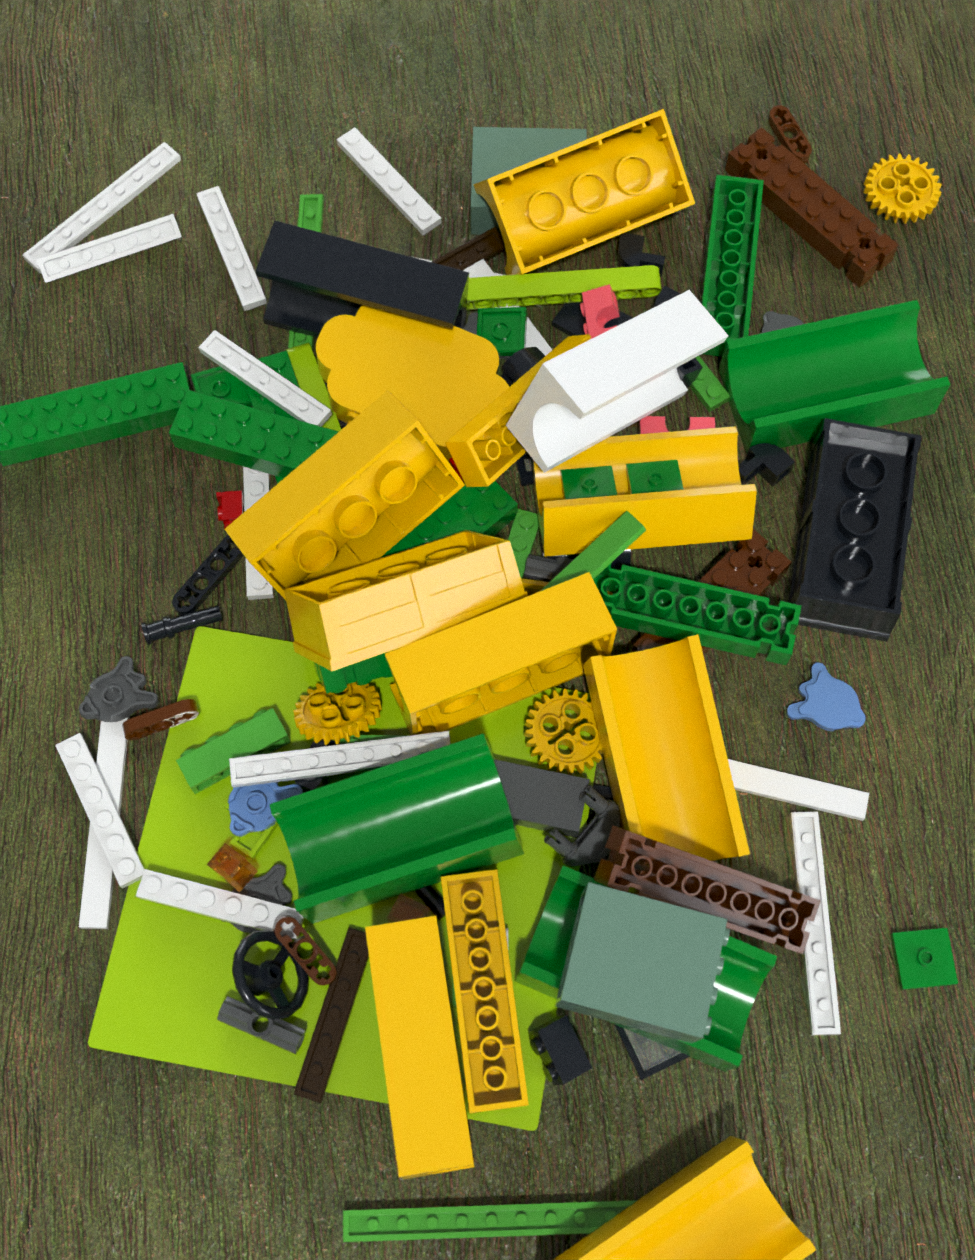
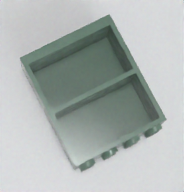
M473 127L471 235H481L493 227H496L500 235H502L490 206L480 194L476 193L473 184L587 139V129Z
M588 882L581 893L555 1007L692 1044L703 1039L704 1035L709 1034L712 1017L708 1016L710 1005L715 1004L718 994V987H714L716 975L720 976L723 969L724 958L720 957L722 946L727 945L730 935V929L726 928L728 919Z

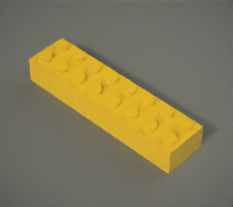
M590 334L568 336L445 442L466 487H488L527 452L507 428V422L542 364L592 339Z
M496 869L441 876L469 1114L528 1106L498 871Z

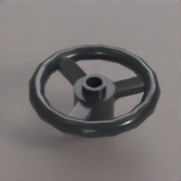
M254 931L241 940L233 956L232 974L236 990L243 1002L256 1014L272 1020L290 1017L301 1008L308 994L309 975L277 939L273 931ZM268 941L280 946L271 960L264 961L258 965L245 961V956L250 947L258 942ZM297 948V955L300 958H303L299 949ZM288 957L294 963L298 977L297 991L291 1002L287 1000L280 987L283 980L281 967ZM269 992L277 1008L264 1005L255 996Z

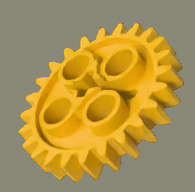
M898 154L897 159L889 155L887 161L880 158L879 164L874 163L872 169H869L864 181L865 188L863 193L867 194L865 199L867 202L872 201L870 209L878 208L877 215L885 213V220L892 216L894 217V223H897L899 218H902L904 224L907 223L908 218L915 223L918 217L923 220L926 214H931L933 208H936L941 195L939 191L941 184L937 183L939 176H932L935 169L927 170V162L919 164V157L912 161L910 154L907 155L906 159H903L901 154Z
M356 682L347 684V688L340 693H326L324 687L317 683L316 690L307 689L308 696H300L301 702L295 703L296 709L293 710L296 727L299 728L300 734H305L307 740L313 738L315 743L323 739L325 745H327L331 740L339 744L342 738L350 742V736L354 735L359 738L361 730L369 732L368 725H376L375 718H380L379 711L382 710L379 693L376 692L375 686H369V683L366 685H357Z
M564 688L561 696H559L556 690H553L551 699L544 694L542 703L536 701L534 704L535 710L530 709L528 716L531 719H526L524 724L526 727L531 728L524 732L525 737L531 738L527 741L526 747L535 748L531 756L540 755L539 765L545 761L548 762V771L555 766L557 767V773L567 769L568 775H572L574 768H576L579 774H582L584 765L591 770L594 766L593 761L597 763L601 761L602 757L600 754H603L592 703L587 702V693L582 698H579L576 689L572 696L568 695L566 688ZM565 710H573L577 718H568ZM581 720H587V723L576 727L572 734L566 733L552 745L548 744V741L559 737L564 729L568 731ZM543 724H552L555 727V732H547L543 728ZM580 732H588L592 736V740H583ZM558 746H567L570 749V754H562L558 750Z

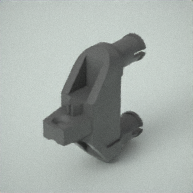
M591 785L584 789L591 798L581 792L579 799L596 813L576 840L571 843L556 828L548 832L556 841L548 835L544 838V842L561 855V861L566 866H580L600 862L601 858L607 860L611 849L605 846L612 826L620 828V811L617 803L610 799L606 800Z

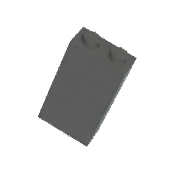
M495 760L515 825L547 832L556 828L562 835L578 837L585 804L579 799L581 792L585 795L587 794L584 789L588 786L589 779Z

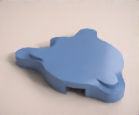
M819 662L811 667V680L802 683L798 688L799 694L805 700L789 705L786 710L788 718L792 720H809L817 727L826 731L850 727L860 728L866 719L854 689L844 681L832 677L825 665Z
M278 782L234 787L228 799L231 832L237 837H242L251 832L269 829L277 822L271 813L269 804L302 794V788L297 784L280 787L277 785Z

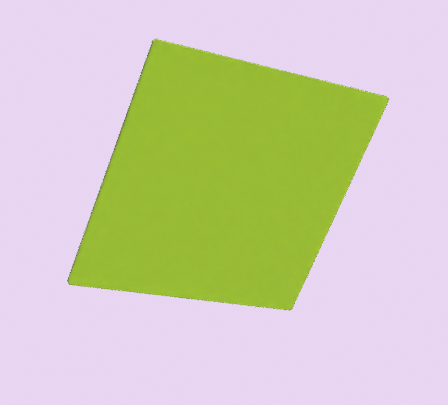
M203 626L196 628L177 702L185 699L195 700L199 715L191 721L169 729L137 851L144 869L231 892L240 881L261 877L267 874L274 865L281 864L287 872L283 886L292 895V901L284 906L295 908L294 900L298 899L297 879L292 858L279 825L254 860L250 859L229 844L235 835L230 830V812L224 808V804L229 799V795L233 790L231 775L194 794L176 762L186 750L191 748L197 749L205 745L207 739L215 735L221 736L229 732L230 727L239 722L245 723L253 719L254 714L264 709L268 711L271 708L274 709L290 739V743L272 753L310 748L314 739L307 740L305 734H300L299 728L296 727L293 710L296 709L295 703L301 702V695L308 696L307 689L316 690V684L322 685V682L316 674L313 661L296 653L293 642ZM393 676L388 678L380 677L369 683V686H375L376 692L379 693L382 710L379 711L380 718H375L376 725H368L369 732L361 730L359 732L360 735L410 736L390 689V685L395 683ZM553 687L448 730L450 744L484 733L495 760L547 770L548 762L545 761L539 765L540 755L531 756L535 748L526 747L527 741L531 738L525 737L524 732L531 728L526 727L524 724L526 719H531L528 713L530 709L535 710L534 704L536 701L542 703L544 694L551 699L553 690H556L559 696H561L564 689ZM567 689L568 695L572 696L574 690ZM578 691V697L582 698L586 692ZM587 693V694H588L587 702L590 703V702H591L590 694ZM565 710L568 718H577L573 710ZM581 720L568 731L564 729L559 737L548 741V744L552 745L566 733L572 734L576 727L587 723V720ZM543 724V728L547 732H555V727L552 724ZM580 732L583 740H592V736L588 732ZM558 746V750L562 754H570V749L567 746ZM593 761L594 766L591 770L584 765L582 774H579L577 769L574 768L571 776L589 779L588 786L591 785L593 787L597 762ZM553 766L550 771L557 772V767ZM563 769L561 773L568 775L567 769ZM371 770L328 775L327 785ZM295 780L278 782L277 785L282 787L296 783ZM584 804L578 836L587 826L590 808L587 804ZM516 825L524 854L478 870L479 872L496 869L498 871L505 928H508L509 961L528 1106L469 1114L457 1009L453 1008L452 968L445 916L437 920L467 1119L535 1131L538 1127L546 1076L543 1072L544 1064L540 1056H537L531 1048V1037L528 1032L556 1017V999L515 982V979L554 882L562 866L566 865L561 861V855L544 842L546 835L556 841L550 833ZM563 835V836L566 837L571 843L576 840L575 837H570V836H565V835ZM566 866L579 872L580 866ZM141 879L129 885L89 1035L88 1045L94 1049L296 1087L330 984L318 985L309 977L308 994L301 1008L290 1017L281 1019L306 1030L304 1040L297 1054L217 1020V1017L227 996L244 1003L235 987L232 965L233 956L238 945L249 934L219 919L137 898L136 893ZM441 882L432 884L443 898ZM414 890L314 924L304 918L302 927L336 967L349 927L366 932L365 927L435 915ZM268 941L258 942L250 947L245 956V961L258 965L264 961L271 960L280 946ZM303 942L297 947L303 958L310 956L312 953V946L308 942ZM288 957L281 967L283 980L280 987L287 1000L291 1002L297 991L298 977L295 965L291 958ZM316 959L311 962L318 970L316 977L320 975L324 978L327 977L328 973L326 970L329 967L328 965L322 967ZM368 960L326 1092L389 1104L370 960ZM269 992L255 996L264 1005L277 1008ZM260 1018L257 1020L255 1031L258 1033L266 1031L269 1025L268 1019Z

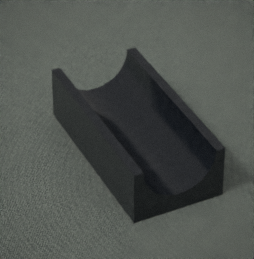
M274 221L256 268V276L272 280L270 296L263 317L264 324L318 338L323 326L331 318L338 315L356 316L359 308L365 305L453 329V326L461 329L464 328L466 324L469 272Z

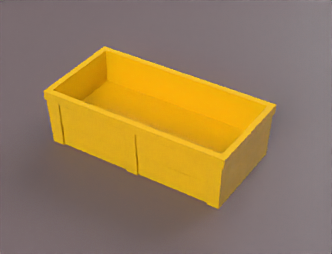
M468 530L284 590L294 636V651L330 671H335L400 648L528 597L527 591H524L510 541Z

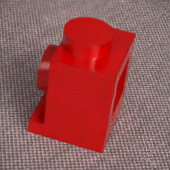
M242 490L216 492L219 503L217 507L218 520L223 521L224 530L244 513Z

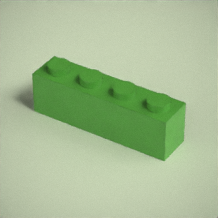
M271 708L268 711L264 709L254 714L253 719L245 723L239 722L230 727L229 732L207 739L205 745L197 749L191 748L186 750L176 762L194 794H197L230 776V758L269 754L290 743V739L274 709Z

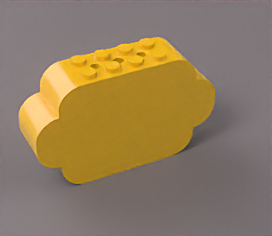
M362 305L356 316L338 315L327 321L316 342L319 373L327 383L329 403L339 420L348 425L386 391H389L420 422L447 461L452 456L445 442L509 388L507 382L497 375L499 355L495 346L487 339L456 326H453V329Z

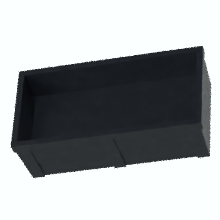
M826 418L822 422L810 445L788 595V603L801 605L798 625L885 642L888 641L901 615L902 602H900L907 540L912 523L910 515L917 456L921 447V435Z

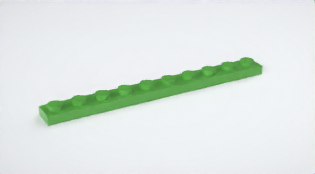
M638 1200L343 1210V1242L590 1234Z

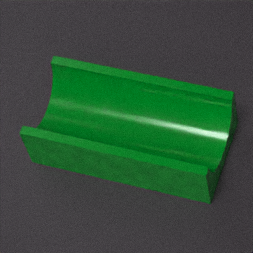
M908 301L726 341L718 372L723 387L730 396L728 402L746 455L750 447L761 443H769L784 448L811 442L825 418L878 427L934 414L949 389L950 382L947 376L933 379L926 370L921 358L917 339V318L920 310L918 301Z
M484 733L269 804L271 813L283 833L294 865L298 885V899L294 900L296 912L312 924L441 882V876L469 873L524 854L493 752Z
M564 865L562 866L515 982L552 998H557L581 893L588 882L601 886L605 885L594 881V878ZM729 936L726 946H722L720 957L724 958L723 969L720 976L716 975L714 987H718L716 1002L714 1005H710L708 1016L712 1017L711 1028L708 1035H704L703 1039L693 1044L618 1023H610L677 1052L684 1053L721 1071L732 1070L740 1066L743 1057L740 1054L741 1040L750 1010L764 979L774 967L778 956Z

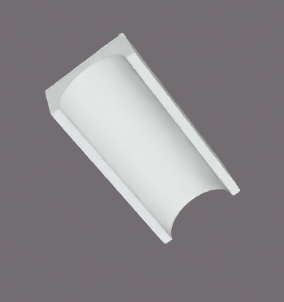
M688 290L543 363L506 426L545 473L684 396L688 389L680 380L677 367L723 343L727 339L728 334L693 293Z

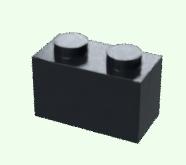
M567 1015L557 1016L528 1032L531 1037V1048L537 1056H540L544 1064L543 1072L546 1078L553 1082L554 1085H564L592 1069Z

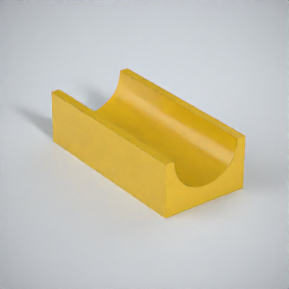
M664 109L473 184L476 193L480 194L490 206L502 233L507 254V264L504 267L506 275L525 274L695 204Z
M386 391L227 526L225 531L249 563L286 600L285 589L379 559L464 487L465 484L420 422L389 391Z
M736 426L611 436L545 473L533 460V490L544 557L581 554L626 511L633 515L646 529L626 550L752 539L757 490L755 484L741 485ZM678 460L684 490L630 493L626 464ZM612 466L617 495L564 500L561 470Z
M590 572L385 653V658L395 680V683L390 685V689L410 736L448 731L585 675L583 665L590 657L598 655L611 656L617 628Z
M699 635L689 636L670 644L615 656L598 655L590 657L583 667L613 800L617 803L620 811V828L710 861L750 854Z
M436 916L365 927L399 1177L411 1179L475 1168Z
M729 1136L553 1260H803L816 1249L810 1239L794 1225L768 1189L753 1161L752 1153L754 1151L749 1143L745 1140Z

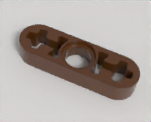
M782 105L774 106L770 110L768 124L779 142L805 164L808 162L812 152L809 141L789 109ZM791 131L796 137L787 138L784 132Z
M185 699L128 719L122 724L125 739H141L191 721L198 717L199 712L195 700Z
M290 915L278 917L273 924V933L316 984H330L336 976L334 964L295 918ZM283 922L286 924L293 923L291 930L298 937L290 947L288 943L293 940L286 933L280 935L282 931L280 925ZM303 942H308L312 946V953L306 958H300L297 955V947ZM316 959L322 967L328 965L329 967L326 970L328 973L327 977L324 978L321 975L316 977L318 970L311 962Z

